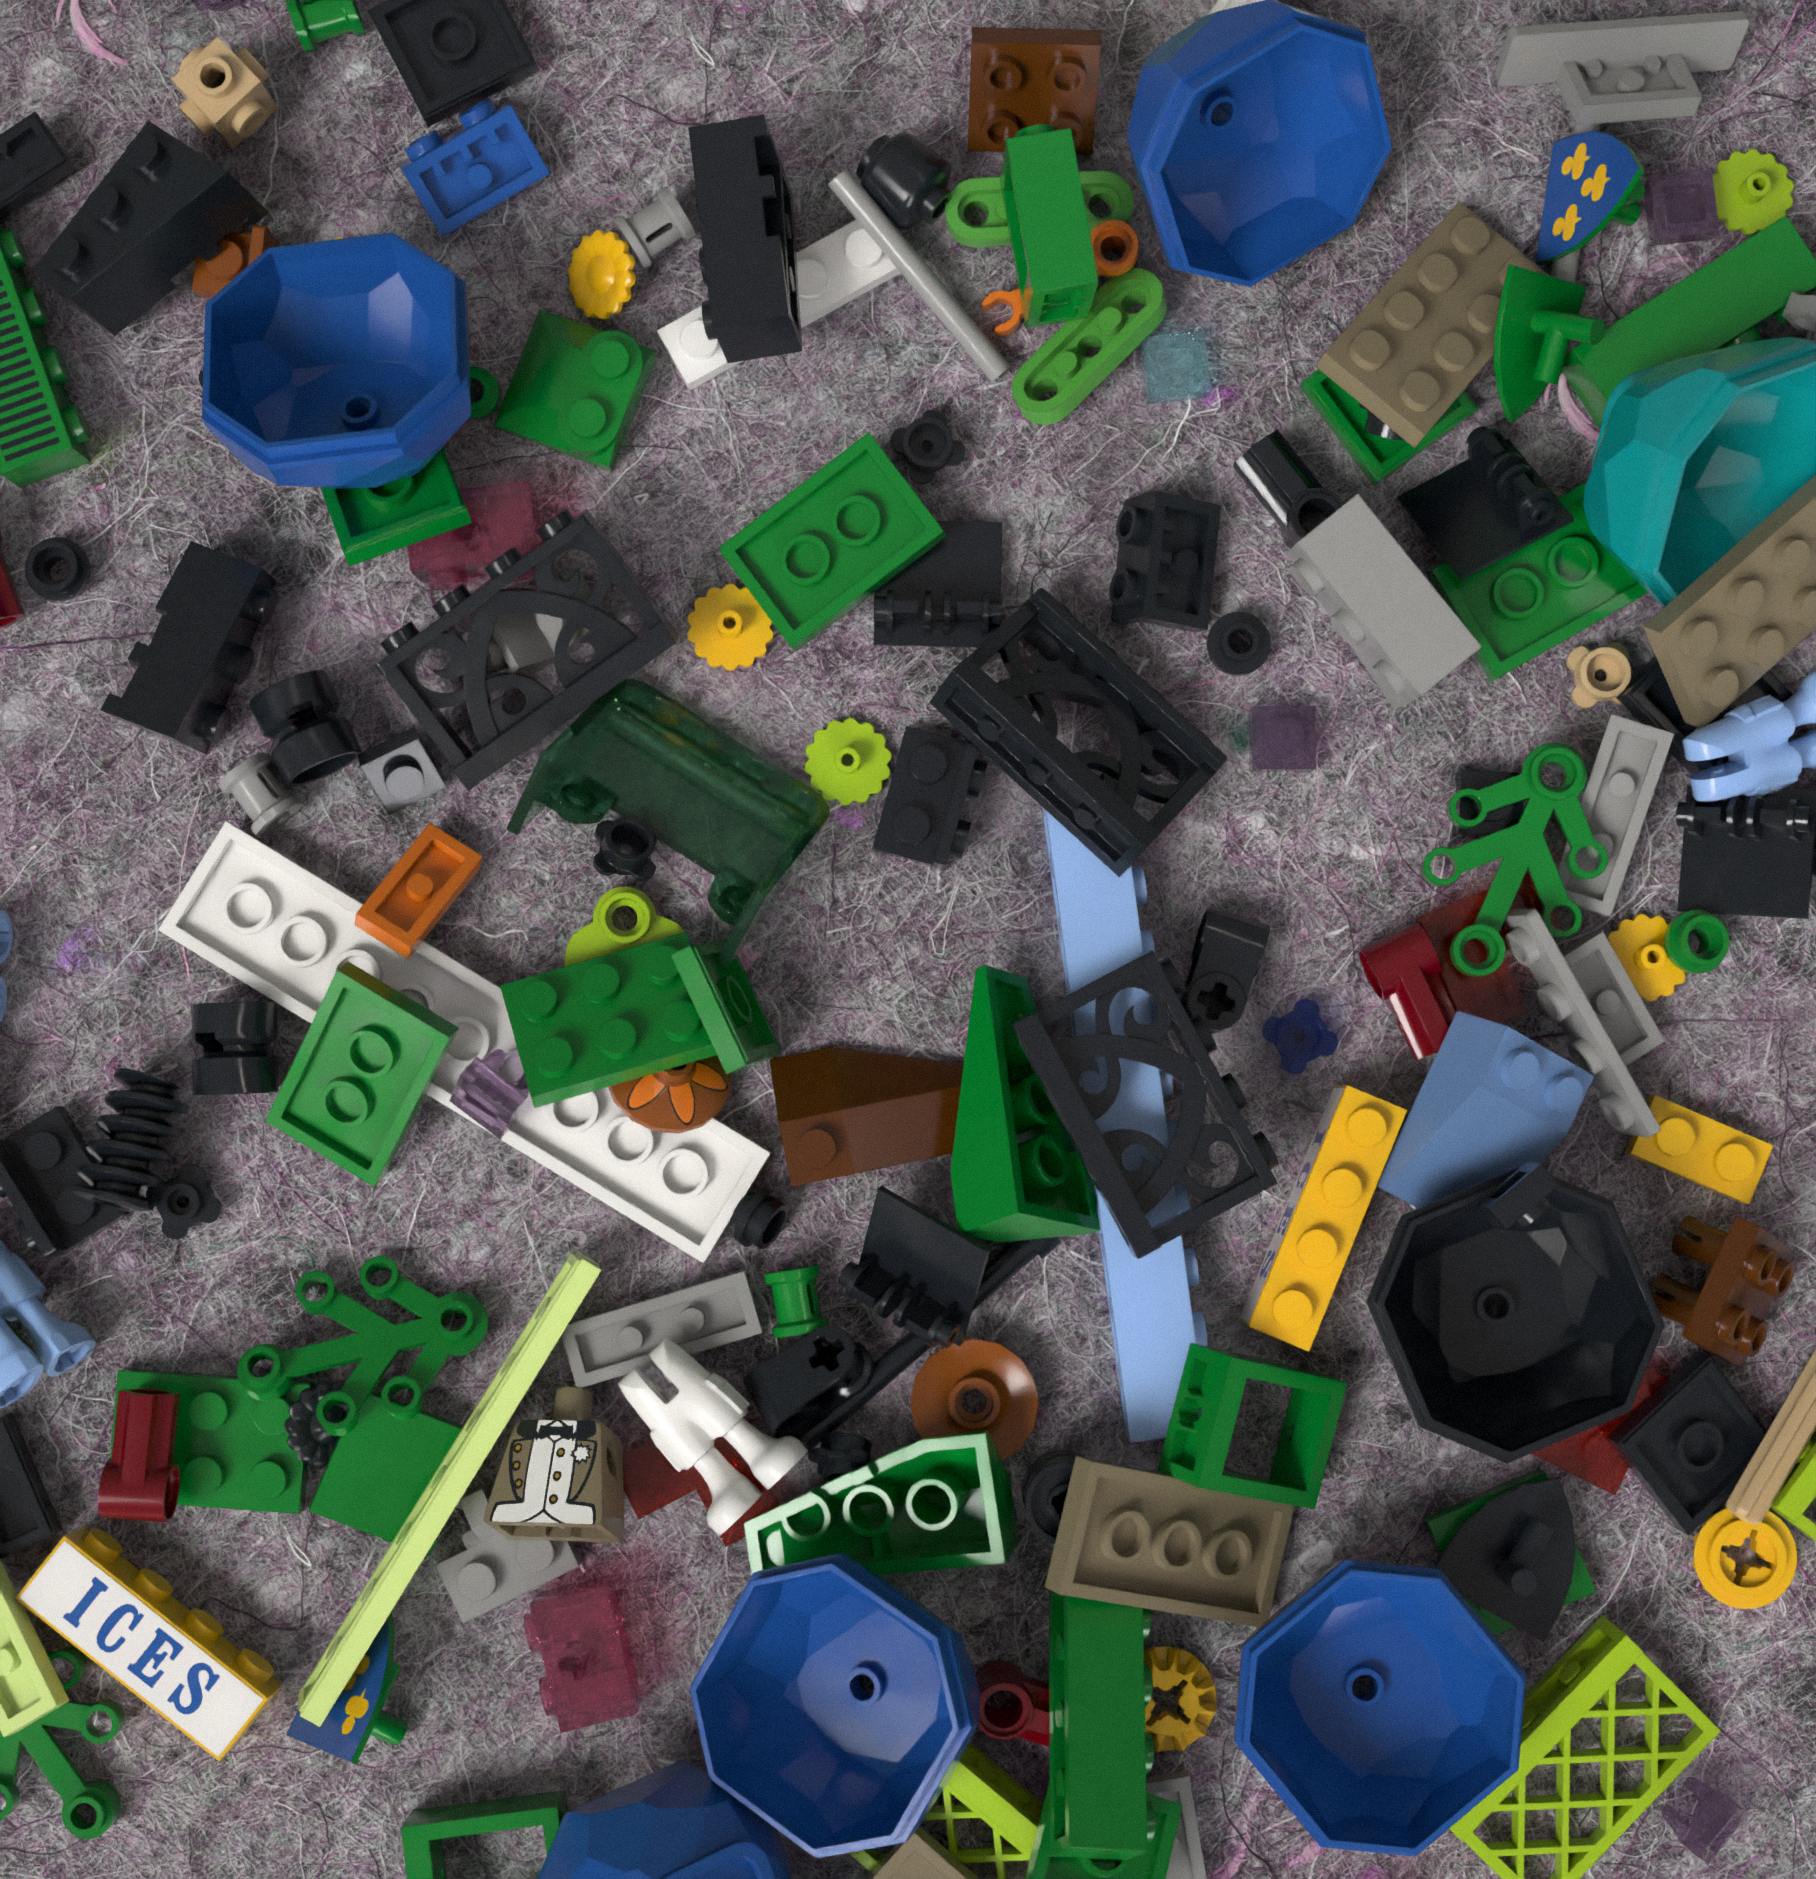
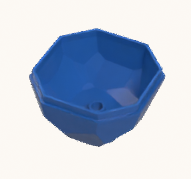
M1264 0L1206 15L1149 54L1140 73L1127 132L1135 173L1168 265L1172 269L1248 287L1255 285L1351 227L1392 149L1372 57L1364 32L1345 23L1275 0Z
M393 232L268 248L206 303L202 420L215 438L248 469L280 486L331 489L375 488L413 476L426 467L471 416L469 322L465 281L457 277L455 272Z
M843 1552L754 1572L690 1687L709 1779L817 1858L908 1841L921 1825L950 1780L979 1724L980 1692L961 1634L918 1600ZM861 1674L867 1675L873 1681V1695H868L862 1691L859 1684Z
M1341 1559L1266 1620L1243 1642L1234 1742L1320 1847L1416 1857L1518 1771L1526 1673L1439 1568ZM1361 1675H1370L1373 1677L1374 1682L1371 1691L1365 1695L1353 1693L1352 1685L1354 1680Z
M680 1760L567 1811L537 1879H793L790 1861L778 1830L709 1779L707 1771L686 1760Z

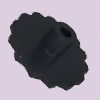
M336 1380L332 1384L327 1381H320L314 1389L306 1388L302 1390L299 1400L292 1402L289 1406L290 1417L284 1423V1429L289 1433L286 1440L287 1445L290 1449L296 1450V1456L300 1461H311L312 1465L318 1469L327 1465L339 1436L330 1435L322 1428L316 1416V1408L321 1398L326 1394L340 1391L345 1384V1381ZM343 1404L332 1407L327 1414V1421L331 1423L343 1421L349 1413V1407Z

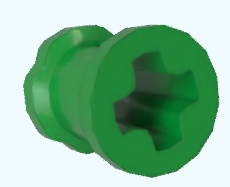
M285 0L296 33L307 54L316 51L317 43L351 31L356 36L366 34L355 0Z
M819 1264L783 1269L764 1274L765 1284L772 1287L777 1324L772 1327L773 1338L807 1334L821 1326H830L829 1318L823 1317L821 1314L816 1277L820 1275Z

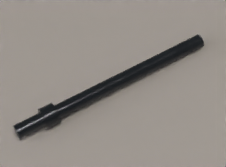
M1058 1237L1014 1241L985 1266L973 1310L1037 1255L1041 1259L1045 1258L1062 1243ZM912 1332L907 1333L874 1362V1375L869 1386L860 1394L853 1396L821 1417L807 1431L795 1436L794 1438H797L808 1450L805 1456L809 1453L810 1449L815 1448L821 1443L823 1435L834 1432L931 1348L926 1344V1341Z

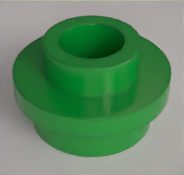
M1703 910L1685 911L1675 916L1667 926L1664 937L1665 950L1670 961L1681 971L1690 974L1706 973L1715 969L1724 959L1729 948V934L1725 925L1713 914ZM1690 931L1695 933L1699 939V948L1696 953H1693L1689 947L1688 935Z

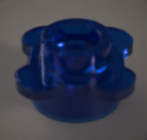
M1310 999L1297 1001L1293 1011L1281 1018H1268L1262 1027L1264 1039L1274 1043L1281 1055V1068L1290 1074L1302 1073L1306 1068L1307 1062L1316 1059L1320 1055L1330 1056L1337 1049L1338 1039L1336 1034L1328 1031L1325 1022L1319 1017L1320 1008L1318 1004ZM1298 1030L1303 1031L1306 1035L1302 1043H1298L1294 1039V1034Z

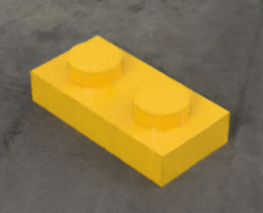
M1648 1095L1646 1103L1661 1130L1650 1138L1632 1135L1625 1154L1739 1203L1750 1204L1773 1145L1662 1097Z

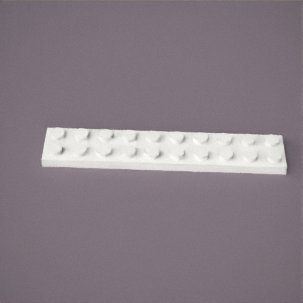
M225 821L158 930L311 1024L336 971L349 961L459 1027L426 1093L427 1095L700 1262H706L732 1219L737 1204L747 1194L772 1152L715 1117L703 1127L679 1134L653 1131L632 1121L614 1103L608 1087L534 1108L501 988L424 940L409 959L403 957L354 925L356 913L362 907V902L234 824Z

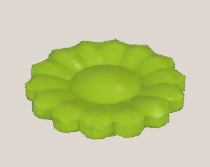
M1749 149L1745 154L1736 151L1729 156L1728 160L1720 161L1715 167V174L1708 180L1711 192L1707 197V201L1714 207V218L1723 221L1729 231L1740 230L1744 235L1751 236L1756 231L1760 232L1784 217L1786 210L1790 209L1793 205V198L1790 193L1794 189L1793 181L1787 178L1788 170L1786 166L1777 164L1772 154L1766 153L1761 155L1756 149Z
M847 718L843 723L833 720L828 723L826 729L817 730L814 734V743L809 744L806 748V755L809 760L805 763V771L812 776L810 781L812 788L822 791L825 800H838L843 806H848L853 801L860 804L868 801L870 794L880 793L883 789L882 781L888 779L891 772L887 764L891 761L892 755L885 748V737L882 734L874 733L873 726L870 723L859 724L854 718Z

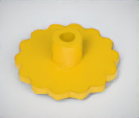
M596 230L591 236H583L579 247L572 251V262L567 269L570 278L568 290L574 296L575 307L583 309L587 317L608 319L611 313H620L623 303L628 302L631 298V287L636 281V275L633 272L635 259L633 255L629 254L628 243L625 240H620L616 232Z
M726 584L722 589L712 587L708 590L706 597L696 599L694 602L695 611L689 613L687 617V622L691 627L687 632V637L690 642L695 644V654L700 658H706L709 666L713 668L723 666L727 671H734L738 666L745 668L752 666L755 658H761L766 654V644L773 639V631L770 629L773 622L747 587L738 589L734 584Z
M1638 914L1632 920L1624 919L1620 921L1617 931L1610 932L1607 935V939L1639 996L1647 1002H1653L1660 995L1667 997L1674 993L1675 985L1682 984L1686 976L1683 971L1670 961L1665 950L1664 937L1669 924H1666L1665 919L1661 916L1656 915L1649 918L1645 914Z

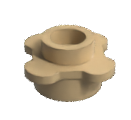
M1613 642L1606 647L1597 648L1592 651L1579 646L1568 654L1566 664L1573 671L1575 688L1571 692V699L1576 706L1582 709H1589L1596 702L1612 701L1617 705H1622L1616 697L1625 690L1631 679V667L1628 661L1630 653L1623 644ZM1597 670L1605 672L1606 678L1604 681H1598L1595 678Z

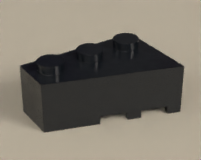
M765 115L689 127L697 196L696 206L703 246L699 248V262L703 281L708 287L709 300L702 302V319L707 338L709 340H718L727 363L801 352L802 335L792 190Z
M148 121L129 143L124 153L96 189L91 192L86 202L59 237L50 245L48 251L32 272L77 310L116 336L176 288L172 280L174 276L199 256L207 262L223 250L218 243L219 240L244 220L248 219L255 225L269 212L228 171Z
M191 541L155 607L156 612L162 614L150 645L136 642L128 657L129 663L138 666L123 696L119 697L109 693L100 710L134 727L207 754L211 742L218 743L227 729L231 712L226 705L235 683L241 685L252 667L254 650L250 648L257 628L259 625L265 626L274 613L278 599V592L274 590L277 580L260 567Z

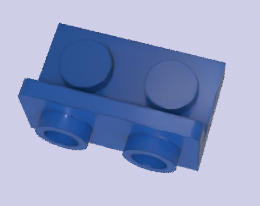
M491 98L485 99L458 116L463 125L462 127L442 139L437 130H433L404 148L409 158L399 163L398 166L442 237L550 174L511 104L503 102L495 107Z

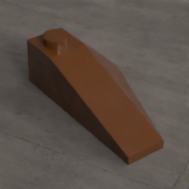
M834 1047L769 1060L778 1122L791 1187L953 1153L963 1063Z

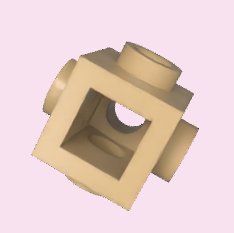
M218 36L207 46H200L192 50L181 62L179 72L171 79L186 99L178 106L186 118L204 136L214 130L232 150L248 136L255 133L264 124L266 119L278 109L263 85V82L270 76L262 65L243 46L234 54Z

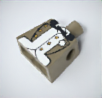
M576 1387L558 1388L555 1394L551 1420H520L513 1426L484 1515V1522L505 1538L513 1540L623 1543V1447L621 1439L604 1423L591 1421L594 1394L592 1392Z

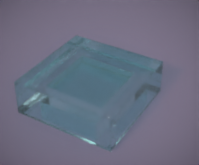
M1204 330L1148 336L1140 344L1147 404L1208 398L1210 396L1211 384Z

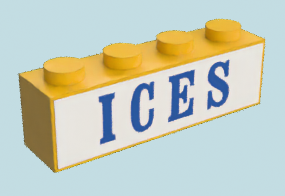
M1335 1085L1239 1320L1255 1330L1308 1352L1310 1351L1406 1115V1109L1351 1086Z
M82 1526L66 1534L15 1599L215 1759L220 1761L235 1747L283 1685L272 1676L274 1673L272 1665L257 1652L247 1648L240 1651L221 1636L224 1629L211 1615L198 1608H193L190 1611L172 1597L173 1588L161 1575L147 1568H142L140 1571L122 1557V1546L106 1532L97 1528L88 1530L85 1526Z

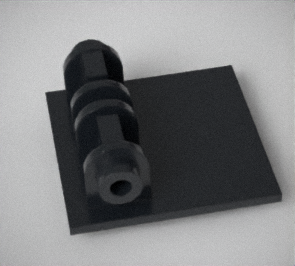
M1486 426L1477 427L1469 434L1467 438V444L1469 445L1467 451L1468 460L1397 496L1400 504L1460 581L1574 522V517L1509 439L1504 440V436L1499 430L1489 429Z
M937 521L947 537L875 591L873 645L978 648L1001 624L1002 522Z
M1687 786L1686 802L1679 801L1676 809V824L1678 827H1684L1677 912L1703 910L1711 914L1809 919L1816 834V790L1777 789L1763 796H1746L1743 794L1718 801L1700 802L1695 800L1691 786Z
M881 1185L877 1190L859 1265L850 1261L842 1270L838 1283L846 1288V1296L851 1299H857L870 1308H873L880 1301L877 1314L882 1318H887L897 1309L893 1324L899 1328L904 1327L922 1338L930 1347L934 1348L940 1344L945 1348H949L953 1343L960 1347L966 1335L990 1249Z

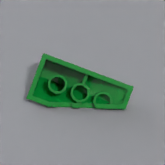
M987 965L975 970L950 1169L954 1197L953 1211L956 1217L957 1230L967 1236L995 1242L1083 1235L1100 1231L1094 1182L1078 1152L1074 1151L1070 1137L1010 1027L1038 1011L1027 978Z
M988 1430L923 1437L744 1522L751 1575L759 1570L841 1552L877 1575L1003 1564L1007 1562L1019 1543L1010 1478Z

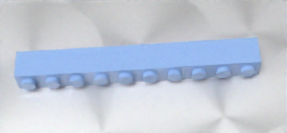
M1042 807L1066 993L1069 995L1150 951H1153L1155 954L1152 932L1150 929L1140 931L1137 905L1147 904L1146 882L1142 866H1130L1118 877ZM1125 988L1115 995L1108 1013L1112 1035L1126 1036L1123 1030V1019L1133 1005V1016L1139 1024L1148 1025L1155 1020L1156 1006L1153 998L1147 992L1138 988ZM1096 999L1069 1013L1072 1037L1098 1034L1095 1023ZM1093 1057L1097 1062L1099 1075L1093 1070H1086L1079 1078L1082 1089L1089 1094H1098L1106 1087L1107 1068L1104 1057ZM1118 1058L1121 1068V1084L1118 1095L1109 1110L1094 1121L1101 1135L1120 1129L1141 1131L1157 1139L1168 1149L1177 1126V1121H1166L1163 1095L1173 1094L1172 1075L1141 1062ZM1138 1144L1126 1147L1121 1158L1123 1166L1130 1172L1138 1171L1142 1167V1157L1148 1160L1153 1170L1160 1163L1149 1150ZM1174 1183L1160 1202L1145 1215L1151 1228L1190 1208L1187 1190L1180 1184L1175 1185ZM1094 1184L1100 1231L1098 1232L1125 1434L1131 1443L1166 1438L1190 1343L1208 1346L1203 1312H1192L1189 1287L1199 1286L1195 1250L1193 1247L1183 1248L1182 1235L1144 1257L1140 1259L1135 1258L1131 1254ZM1200 1408V1410H1199V1412H1198V1418L1201 1417V1413H1202L1201 1408Z

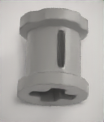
M667 187L657 192L658 199L630 218L625 219L619 216L613 220L619 236L628 243L629 252L643 270L652 265L651 257L680 238L689 241L696 236L690 220Z
M264 752L255 754L235 766L218 784V787L225 795L233 794L253 821L250 829L256 836L260 837L279 828L303 806V803L297 796H289L268 769L271 761Z

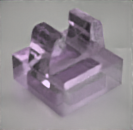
M497 1049L482 1060L477 1056L460 1074L449 1101L501 1140L517 1121L528 1097L529 1089L525 1074L518 1081L510 1082L498 1073L508 1054L501 1049Z
M1688 1777L1683 1784L1697 1797L1698 1808L1696 1812L1689 1816H1683L1666 1804L1662 1808L1661 1813L1666 1822L1678 1835L1679 1838L1677 1840L1698 1858L1709 1864L1749 1813L1719 1788L1716 1790L1694 1777Z

